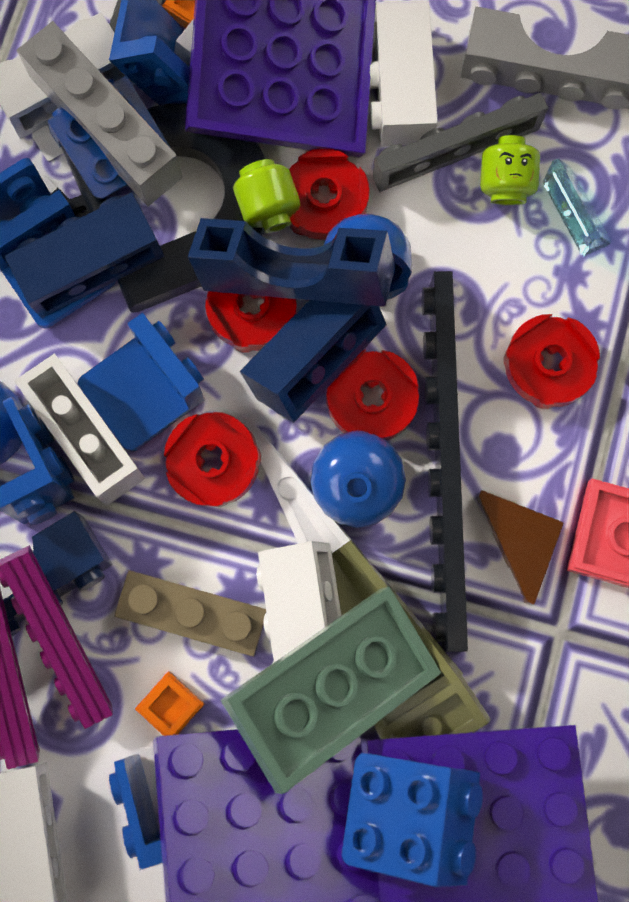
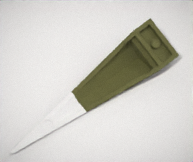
M242 417V423L249 428L255 437L261 452V464L298 544L309 541L330 543L341 615L351 610L379 589L390 586L342 527L324 514L315 501L311 490L251 419ZM390 586L441 671V674L374 724L380 738L390 739L470 733L488 724L491 718L462 676L463 672Z

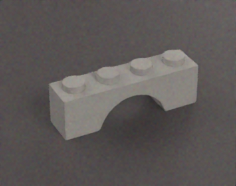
M476 6L468 35L461 78L471 79L481 85L498 84L514 87L523 93L541 92L557 95L566 101L584 100L600 103L609 109H629V34L607 31L600 42L591 49L574 55H560L542 49L529 38L523 28L520 14Z
M54 21L50 22L16 50L30 78L58 109H65L76 119L100 147L118 175L147 206H150L183 178L177 155Z

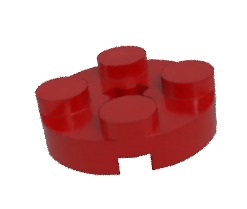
M334 149L310 150L299 156L298 162L290 167L289 171L300 198L299 210L290 217V228L297 235H305L308 238L326 240L332 228L343 219L366 214L369 201L368 179L362 168L359 167L358 169L354 163L349 161V156ZM319 186H328L329 193L337 194V196L330 199L329 203H320L311 194H317Z
M208 291L205 309L211 328L223 342L233 346L240 352L248 353L253 350H261L297 313V299L250 295L254 300L260 297L264 300L259 306L260 312L252 314L251 312L244 313L240 310L244 306L243 297L246 295Z
M553 314L538 315L523 323L510 340L503 357L507 378L514 390L522 398L532 402L537 408L549 409L574 403L595 383L598 375L596 374L598 360L600 359L599 346L589 329L578 320L570 317L566 320L560 317H551ZM543 351H547L550 355L559 353L563 359L558 364L561 369L560 371L555 372L553 369H546L542 365L544 357L541 353Z
M362 350L328 386L326 403L329 415L337 428L343 433L359 430L377 435L386 441L391 440L404 432L416 415L419 403L417 377L411 366L393 352L381 350V352H366V350ZM365 386L371 390L376 389L378 386L384 391L381 395L383 404L378 407L374 404L365 405L362 402L364 399V394L361 391L362 388Z
M213 412L187 417L173 429L165 444L164 457H166V468L168 471L166 475L171 487L182 498L196 505L222 507L235 502L250 490L257 478L261 462V452L255 437L246 425L229 414ZM219 447L223 452L220 457L223 465L219 470L211 468L206 472L202 468L205 464V459L201 456L202 452L205 449L213 452Z

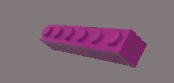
M30 545L0 559V582L4 588L10 587L14 595L11 598V602L17 614L25 615L29 623L25 626L26 631L33 643L39 642L43 650L40 652V657L44 666L47 669L52 668L57 676L54 679L55 686L61 696L67 695L71 703L68 705V710L72 719L75 722L80 720L84 729H87L93 724L112 716V703Z
M0 588V760H5L6 768L9 770L18 766L28 765L29 763L39 762L40 748Z

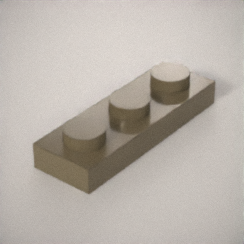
M128 570L114 617L255 657L264 626V616L267 611L264 608Z

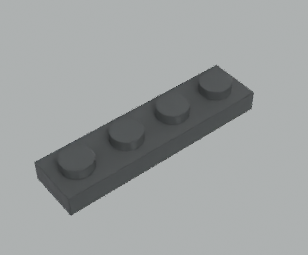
M542 93L528 98L517 96L507 101L500 109L487 114L476 112L466 117L461 124L446 130L435 128L425 133L420 140L408 145H391L384 149L379 156L375 157L373 169L374 182L379 192H382L481 153L486 148L498 144V138L501 136H524L540 129L549 107Z

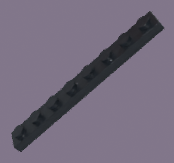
M434 271L429 287L422 288V315H430L431 331L424 332L423 356L424 360H432V377H425L426 405H433L434 422H427L426 426L427 450H435V469L428 470L429 497H437V516H430L429 534L431 545H438L439 564H432L431 586L433 593H440L441 608L440 613H433V638L437 642H442V648L445 652H467L468 638L453 271Z

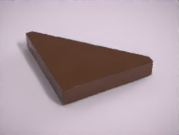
M481 490L478 493L477 501L482 506L493 530L492 534L521 591L524 603L532 606L536 602L564 522Z

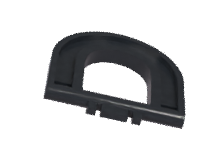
M186 103L163 104L147 108L177 157L198 159L213 168L221 178L225 187L224 199L219 212L213 219L244 221L233 186L240 178L239 172L242 168L253 162L266 159L257 142L185 132ZM61 145L81 193L80 196L70 198L67 202L74 214L82 212L77 214L76 217H83L99 209L100 205L107 198L100 200L92 195ZM263 227L253 228L264 237L265 231ZM196 231L160 245L165 255L164 257L117 280L130 312H140L201 287L188 259Z

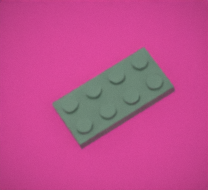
M390 586L379 589L220 701L274 791L284 794L440 675L441 671Z

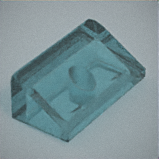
M559 158L553 160L542 183L580 254L586 256L608 246L612 241L573 169Z

